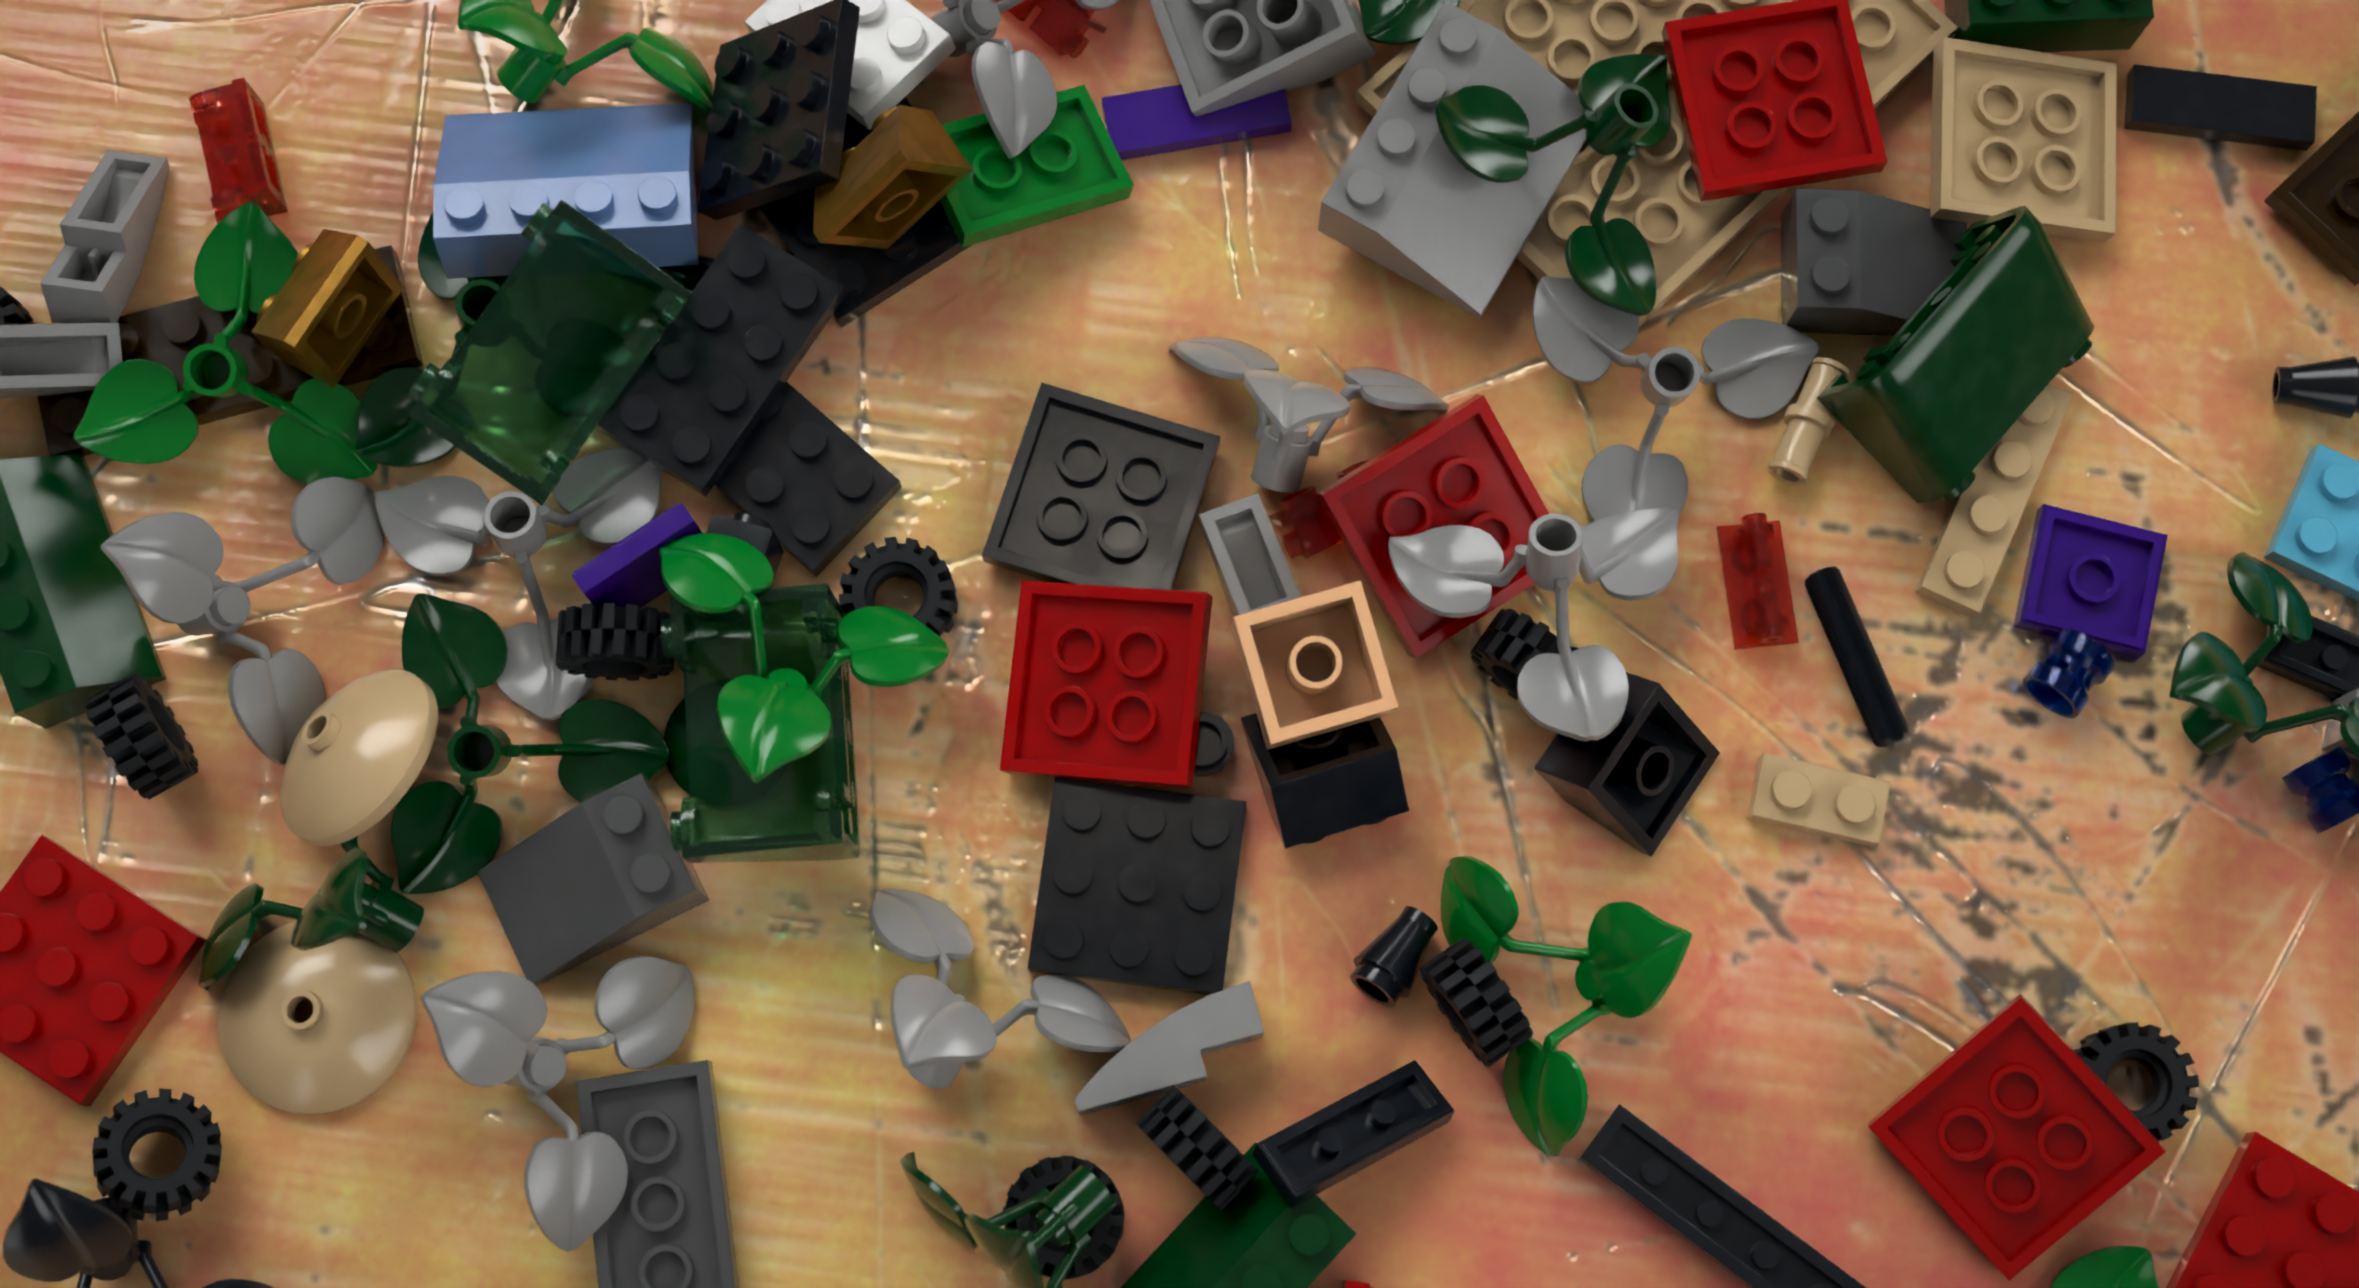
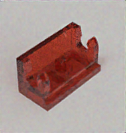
M244 77L232 80V84L192 95L189 98L191 110L196 111L193 113L195 124L198 126L213 194L211 203L213 210H215L216 222L219 223L231 211L247 202L257 204L268 217L288 212L265 106Z

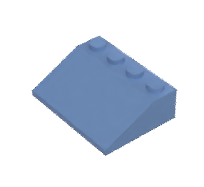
M692 103L446 115L433 184V240L447 279L699 265Z

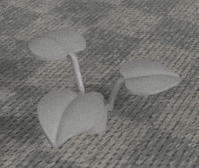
M943 0V4L946 7L936 12L931 20L951 35L956 49L949 56L958 57L966 52L973 56L971 66L972 77L979 100L1001 147L1008 158H1013L1019 155L1050 125L1057 109L1056 89L1049 72L1041 60L1026 50L1013 52V46L1008 39H990L997 31L1000 23V14L1025 0H1000L997 3L993 0ZM1119 0L1075 1L1084 9L1097 11L1109 8Z
M1544 276L1539 280L1534 295L1533 325L1536 339L1546 361L1554 370L1570 380L1591 383L1597 381L1605 374L1611 361L1622 367L1640 368L1643 371L1640 378L1641 391L1645 398L1655 405L1654 413L1642 438L1639 451L1628 445H1612L1599 452L1585 469L1581 491L1584 505L1593 521L1628 511L1653 508H1677L1680 515L1688 492V478L1684 465L1673 455L1665 453L1651 454L1653 443L1665 416L1669 412V408L1682 403L1699 382L1704 385L1715 383L1716 399L1727 412L1744 419L1758 420L1767 418L1784 408L1793 398L1807 369L1819 350L1817 342L1789 326L1761 319H1735L1716 327L1703 341L1701 347L1702 358L1707 368L1711 371L1707 373L1704 371V366L1698 363L1692 353L1680 347L1665 348L1659 351L1653 358L1647 353H1641L1639 356L1623 354L1621 351L1628 348L1637 337L1639 317L1594 300L1581 290L1573 278Z
M1203 337L1172 343L1169 348V353L1175 352L1182 360L1204 373L1226 379L1243 380L1245 388L1258 404V426L1254 438L1259 440L1260 444L1251 479L1262 487L1278 492L1293 493L1299 490L1308 456H1318L1321 442L1337 418L1348 414L1350 409L1349 401L1353 399L1364 398L1373 405L1397 410H1439L1445 414L1449 408L1448 403L1438 398L1421 383L1398 372L1383 368L1356 367L1346 370L1344 380L1349 385H1346L1339 394L1327 386L1314 382L1295 380L1291 376L1278 372L1279 365L1271 356L1241 341L1219 337ZM1321 421L1313 435L1308 437L1309 427L1306 424Z
M626 447L611 448L585 455L568 465L560 473L553 486V495L557 504L568 514L552 511L546 503L536 507L529 496L519 491H505L488 501L477 484L458 476L431 477L401 488L376 492L375 504L380 524L388 541L408 565L421 573L431 576L458 574L471 563L475 544L487 545L491 538H493L502 553L515 558L532 602L538 624L529 622L519 623L504 632L508 647L507 662L503 674L496 682L501 691L517 705L528 710L543 721L555 720L560 718L566 709L581 702L592 686L594 678L584 677L585 674L572 675L567 673L568 670L561 671L557 668L558 618L549 622L547 608L530 562V556L539 551L546 540V522L566 528L578 522L585 538L599 545H615L655 518L660 503L663 470Z
M340 477L318 479L304 487L293 503L291 524L298 543L310 552L300 559L246 580L235 582L222 581L219 576L214 574L223 559L224 551L221 539L205 520L189 513L172 512L143 518L119 530L101 545L102 551L119 569L134 597L152 616L167 623H177L180 629L189 635L200 636L217 633L220 644H234L251 651L256 656V658L240 660L231 669L228 682L229 699L234 714L249 739L261 753L279 765L286 764L300 729L311 714L325 702L324 684L316 666L303 653L293 649H284L270 655V651L264 643L237 633L236 629L242 626L250 613V600L246 593L308 569L317 562L324 576L333 584H347L364 577L376 564L384 540V532L375 504V494L364 482Z
M1677 508L1634 510L1595 520L1582 528L1569 516L1547 514L1539 517L1532 523L1529 530L1528 546L1523 544L1517 545L1513 559L1503 571L1504 554L1499 543L1491 534L1472 526L1448 525L1436 527L1411 536L1390 537L1388 552L1393 571L1406 593L1421 607L1440 616L1464 618L1484 612L1491 602L1492 586L1504 587L1508 585L1523 565L1526 566L1528 576L1537 586L1544 590L1554 591L1557 648L1559 654H1539L1531 658L1523 666L1518 676V699L1526 714L1540 726L1580 741H1597L1610 734L1623 717L1628 700V677L1618 657L1606 647L1589 645L1573 652L1571 651L1568 614L1569 584L1576 579L1579 572L1586 584H1592L1599 580L1603 590L1610 596L1618 599H1647L1661 593L1672 582L1678 564L1677 533L1679 513Z
M886 889L874 893L869 917L871 925L881 942L891 951L911 961L920 963L934 961L937 968L936 979L926 975L903 977L898 981L891 996V1022L903 1067L920 1083L936 1089L949 1087L964 1062L977 1061L987 1057L994 1049L997 1037L1025 1015H1035V1025L1041 1034L1055 1043L1068 1048L1088 1052H1120L1130 1043V1036L1110 1004L1089 985L1064 975L1048 974L1036 978L1030 987L1033 999L1022 1000L992 1024L985 1012L977 1006L966 1002L963 995H954L947 987L951 972V962L949 959H968L974 948L971 933L959 915L942 902L918 892Z
M650 956L632 957L616 964L601 979L594 1001L596 1019L607 1032L595 1037L571 1040L559 1038L553 1041L535 1036L546 1020V1002L540 990L533 982L515 973L485 971L462 975L441 983L421 995L422 1004L432 1021L441 1053L447 1065L456 1076L474 1086L491 1087L504 1083L528 1090V1101L538 1104L562 1128L565 1139L547 1137L538 1141L531 1149L524 1171V1189L530 1211L539 1229L552 1244L564 1251L579 1248L615 1212L624 1196L628 1171L624 1153L612 1137L597 1131L587 1132L578 1136V1127L575 1122L547 1096V1091L556 1086L563 1078L567 1065L565 1055L569 1052L600 1049L614 1043L615 1052L620 1063L630 1069L650 1068L669 1058L684 1040L695 1006L693 979L690 970L685 964Z

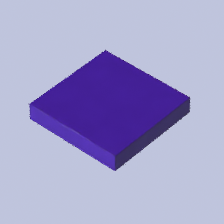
M677 503L575 570L571 576L584 595L596 606H603V603H615V606L625 607L626 604L638 605V609H640L668 590L661 576L660 547L673 539L702 532L683 503Z
M2043 504L2036 512L2013 627L2138 659L2146 652L2168 535Z

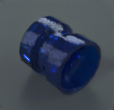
M2063 629L2049 645L2050 656L2045 662H2037L2023 678V685L2027 692L2042 706L2057 715L2074 719L2089 702L2088 691L2093 685H2100L2107 679L2115 668V661L2108 651L2094 639L2073 629Z
M2341 746L2281 777L2293 795L2306 796L2308 799L2305 802L2308 806L2306 817L2317 834L2359 813V783H2356L2353 777L2348 778L2346 775L2350 770L2351 761Z

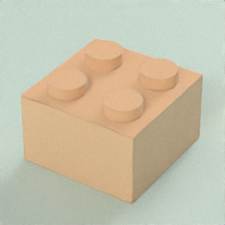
M1361 580L1233 617L1231 623L1232 633L1267 750L1390 715L1399 708Z

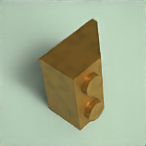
M904 105L892 107L875 119L872 124L873 131L856 147L842 152L839 180L816 187L814 191L813 233L820 243L888 249L972 170L933 111Z
M323 229L314 243L306 245L299 252L293 265V273L279 293L270 296L263 303L257 315V324L251 332L271 353L334 389L404 287L367 240L358 235Z

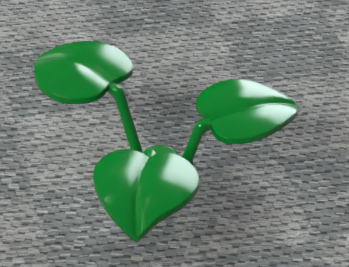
M460 0L458 13V28L460 30L485 33L515 47L498 68L497 77L511 94L522 101L535 103L554 80L565 86L575 74L623 48H629L632 59L650 76L687 98L708 114L712 108L714 89L706 69L692 51L661 31L645 27L639 33V37L634 33L627 32L566 65L564 57L567 54V48L557 37L556 32L550 25L563 0H549L542 15L535 12L530 0Z
M252 202L244 203L226 215L211 231L197 256L194 268V281L202 303L216 311L236 310V315L222 333L214 336V344L199 345L186 356L183 364L185 381L182 386L184 390L180 392L178 379L175 374L158 362L144 359L124 361L111 368L100 379L91 395L86 412L74 433V440L78 444L106 458L134 464L162 463L172 460L185 452L198 435V420L193 411L185 404L186 402L192 400L196 393L226 398L239 392L284 413L272 424L269 430L268 444L274 462L289 477L308 484L318 479L329 477L351 480L372 476L378 466V463L362 458L355 449L361 400L351 390L339 383L332 389L317 379H310L303 382L297 388L292 404H290L286 400L247 382V363L239 352L230 348V342L247 322L249 310L258 314L263 303L270 296L279 293L293 273V265L298 255L289 238L257 204Z
M715 533L686 535L673 539L660 547L661 576L664 585L675 599L695 611L706 613L729 612L737 608L741 602L747 608L756 673L755 675L736 677L721 689L717 701V717L729 749L754 783L761 781L779 767L810 754L826 740L831 727V716L821 700V695L825 686L842 664L850 662L853 675L864 684L878 687H895L915 682L933 673L948 658L950 649L947 648L945 641L914 617L891 607L868 606L856 609L841 619L838 624L836 637L844 649L833 653L813 684L808 685L806 678L800 672L793 669L780 668L769 673L760 602L753 595L767 590L773 583L774 572L767 558L757 548L741 539Z
M1470 856L1454 857L1449 860L1450 864L1445 870L1441 893V922L1444 935L1450 946L1462 938L1468 939L1474 947H1477L1483 953L1485 960L1491 963L1496 960L1500 946L1509 952L1580 962L1575 972V983L1579 993L1585 999L1592 1001V1006L1549 1033L1545 1037L1543 1045L1537 1040L1530 1038L1508 1053L1503 1072L1505 1097L1518 1127L1528 1140L1543 1153L1553 1157L1558 1156L1563 1146L1577 1134L1582 1126L1588 1102L1587 1084L1582 1071L1571 1055L1564 1051H1557L1560 1042L1598 1016L1613 1012L1623 1018H1634L1645 1015L1652 1010L1674 980L1688 949L1692 933L1661 920L1641 906L1620 901L1609 903L1596 913L1589 929L1587 948L1578 949L1519 941L1508 934L1515 926L1519 915L1518 904L1508 882L1493 867L1479 859Z

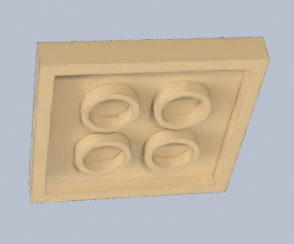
M1943 37L1933 47L1930 218L1972 224L2014 208L2026 206L2043 224L2048 235L2103 243L2116 234V63Z

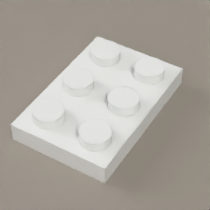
M767 0L744 22L750 33L833 0ZM848 0L859 6L860 12L847 113L868 130L872 129L873 122L880 114L895 107L956 49L948 32L906 0Z

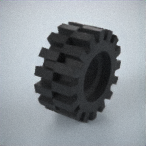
M896 537L884 538L885 546L876 548L874 542L864 547L867 553L860 559L854 555L848 564L851 571L848 575L843 573L840 581L843 593L839 594V602L844 617L856 609L875 606V595L881 584L890 578L903 576L913 579L923 589L922 605L912 617L923 623L939 637L944 631L950 633L954 625L952 616L953 613H957L958 609L955 593L957 591L948 566L944 560L941 561L938 558L937 552L927 545L923 549L919 546L918 540L911 538L906 539V544L898 543Z
M589 603L582 604V608L577 606L567 607L566 610H561L558 615L557 668L561 671L568 670L567 673L572 675L585 674L584 677L594 679L601 676L606 677V680L616 681L617 678L635 681L639 680V677L656 679L658 675L664 677L670 675V672L674 671L676 618L671 617V614L666 611L658 612V609L652 607L638 609V605L626 604L625 607L615 606V603H603V606Z
M1501 609L1471 650V659L1479 665L1478 669L1483 674L1492 677L1490 681L1498 687H1504L1509 691L1508 695L1517 700L1518 676L1523 666L1536 655L1543 653L1559 654L1557 636L1549 631V626L1542 622L1534 623L1531 616L1521 613L1519 615L1513 609H1507L1506 611ZM1571 647L1572 652L1578 649L1576 647Z
M131 674L88 698V701L85 702V707L88 709L86 712L88 720L95 726L92 729L96 738L102 740L105 746L103 750L107 757H112L121 776L125 775L128 785L134 791L138 790L140 796L144 799H152L198 773V761L192 754L194 750L191 743L185 739L184 735L186 733L182 726L178 725L173 718L175 714L169 706L166 707L164 705L163 698L157 690L153 691L150 682L146 678L142 679L140 674Z
M1460 939L1419 968V971L1422 973L1420 975L1427 984L1430 995L1438 1002L1437 1006L1442 1014L1446 1015L1450 1021L1449 1024L1456 1033L1460 1034L1463 1043L1468 1049H1472L1475 1057L1482 1061L1485 1066L1490 1067L1533 1037V1030L1529 1027V1020L1520 1011L1522 1007L1517 999L1510 994V988L1504 980L1499 978L1491 962L1485 960L1483 953L1477 947H1474L1470 940Z
M2138 1022L2115 1025L2086 1036L2080 1041L2083 1046L2074 1051L2106 1085L2111 1067L2121 1059L2135 1060L2148 1070L2153 1081L2152 1097L2143 1108L2137 1111H2130L2158 1141L2173 1136L2172 1130L2182 1129L2189 1119L2184 1116V1113L2195 1110L2198 1098L2189 1096L2190 1088L2199 1087L2198 1075L2188 1076L2185 1066L2194 1064V1061L2189 1052L2179 1055L2175 1050L2181 1043L2173 1035L2160 1036L2161 1028L2151 1024L2140 1027Z
M1174 1085L1136 1123L1220 1210L1259 1172L1224 1134Z
M159 1088V1097L148 1098L147 1090L135 1093L134 1103L127 1105L124 1100H121L113 1106V1116L110 1119L104 1116L99 1124L98 1138L94 1137L92 1148L94 1177L96 1176L97 1188L102 1197L108 1195L111 1207L121 1213L125 1207L131 1210V1218L143 1221L145 1213L156 1214V1221L168 1220V1212L178 1209L180 1216L191 1211L192 1202L195 1199L202 1202L209 1194L210 1184L212 1182L216 1183L221 1161V1132L218 1123L213 1124L211 1121L212 1112L204 1104L199 1109L195 1107L194 1097L183 1092L180 1100L171 1098L172 1089ZM154 1132H164L175 1136L183 1144L186 1153L181 1166L172 1174L161 1178H151L140 1174L134 1169L129 1159L133 1145L143 1136Z
M1062 1155V1157H1048L1039 1160V1163L1030 1168L1027 1167L1020 1173L1019 1179L1014 1185H1011L1007 1193L1008 1198L1003 1211L1034 1197L1043 1187L1051 1192L1080 1165L1090 1170L1109 1190L1116 1202V1207L1088 1232L1092 1241L1080 1251L1065 1279H1072L1097 1270L1115 1252L1124 1229V1207L1115 1184L1104 1171L1087 1160ZM1039 1209L1006 1224L1005 1229L1031 1231L1033 1235L1036 1234L1040 1228L1036 1224L1034 1216L1039 1212ZM1047 1240L1036 1251L1041 1275L1052 1276L1070 1244L1060 1248L1050 1240Z

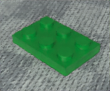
M1085 85L1056 92L1057 109L1052 122L1019 155L1013 158L1007 157L985 113L942 124L972 168L963 179L940 199L941 205L962 248L1130 197L1134 185Z

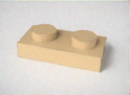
M1763 753L1758 758L1747 819L1874 848L1880 844L1891 782Z

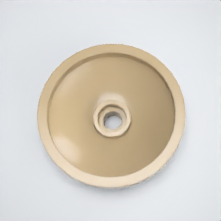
M392 669L369 674L340 689L311 714L294 740L281 779L280 797L282 814L286 825L295 835L316 846L341 844L373 827L398 804L421 772L436 735L438 705L434 692L427 683L415 674L405 670Z
M295 921L263 936L245 952L229 975L220 1000L218 1012L219 1040L225 1060L240 1084L259 1100L280 1110L297 1114L318 1115L334 1113L353 1107L373 1096L388 1083L401 1067L412 1045L418 1017L416 990L410 971L398 952H394L362 934H359L357 937L348 935L326 945L301 951L291 944L292 934L297 922ZM309 999L313 1004V1013L307 1021L299 1023L295 1017V1009L301 1001Z

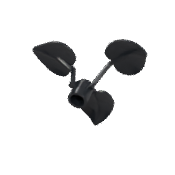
M36 1178L32 1179L23 1202L7 1228L3 1240V1258L11 1270L21 1276L44 1282L63 1281L79 1272L76 1288H90L93 1277L105 1281L115 1280L125 1276L135 1262H140L153 1288H168L152 1257L151 1242L138 1240L137 1219L131 1218V1210L124 1207L120 1213L111 1207L110 1197L93 1201L60 1186ZM227 1279L216 1281L203 1288L273 1287L251 1280Z

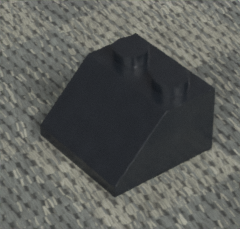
M1626 672L1629 685L1628 700L1623 717L1617 727L1610 734L1597 741H1580L1557 733L1534 769L1568 804L1641 853L1652 857L1720 752L1659 683Z
M1257 714L1241 718L1243 730L1269 812L1285 849L1302 843H1314L1326 836L1358 826L1377 824L1388 817L1409 811L1397 749L1380 717L1268 750L1266 749Z

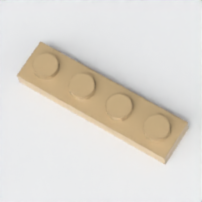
M2048 384L1973 469L1976 475L1975 480L1967 490L1956 497L1915 593L1972 619L1980 614L2073 394Z

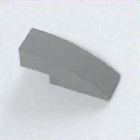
M107 150L60 223L65 245L40 283L52 322L61 324L118 322L140 275L153 238L169 172V164L166 157Z
M119 323L0 325V399L93 391L100 379L111 368L123 362Z
M1258 493L1199 514V520L1233 617L1301 597Z
M1250 981L1210 994L1168 1015L1134 1038L1108 1061L1074 1098L1079 1115L1167 1092L1173 1085L1179 1089L1207 1081V1074L1201 1055L1263 1038L1264 1029Z

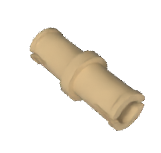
M1826 357L1813 358L1809 374L1797 402L1788 406L1783 417L1787 427L1774 459L1768 467V472L1779 481L1797 486L1806 484L1808 472L1822 439L1830 437L1835 426V421L1831 417L1832 414L1817 397L1837 375L1842 374L1848 380L1850 370L1842 363Z

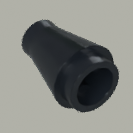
M2352 356L2293 367L2277 366L2272 383L2273 403L2289 404L2348 419L2352 418L2354 413H2359V363L2357 358Z
M1406 906L1400 916L1354 958L1356 968L1350 976L1353 984L1366 996L1384 1006L1393 1007L1400 997L1407 998L1430 940L1438 930L1437 924L1419 909Z

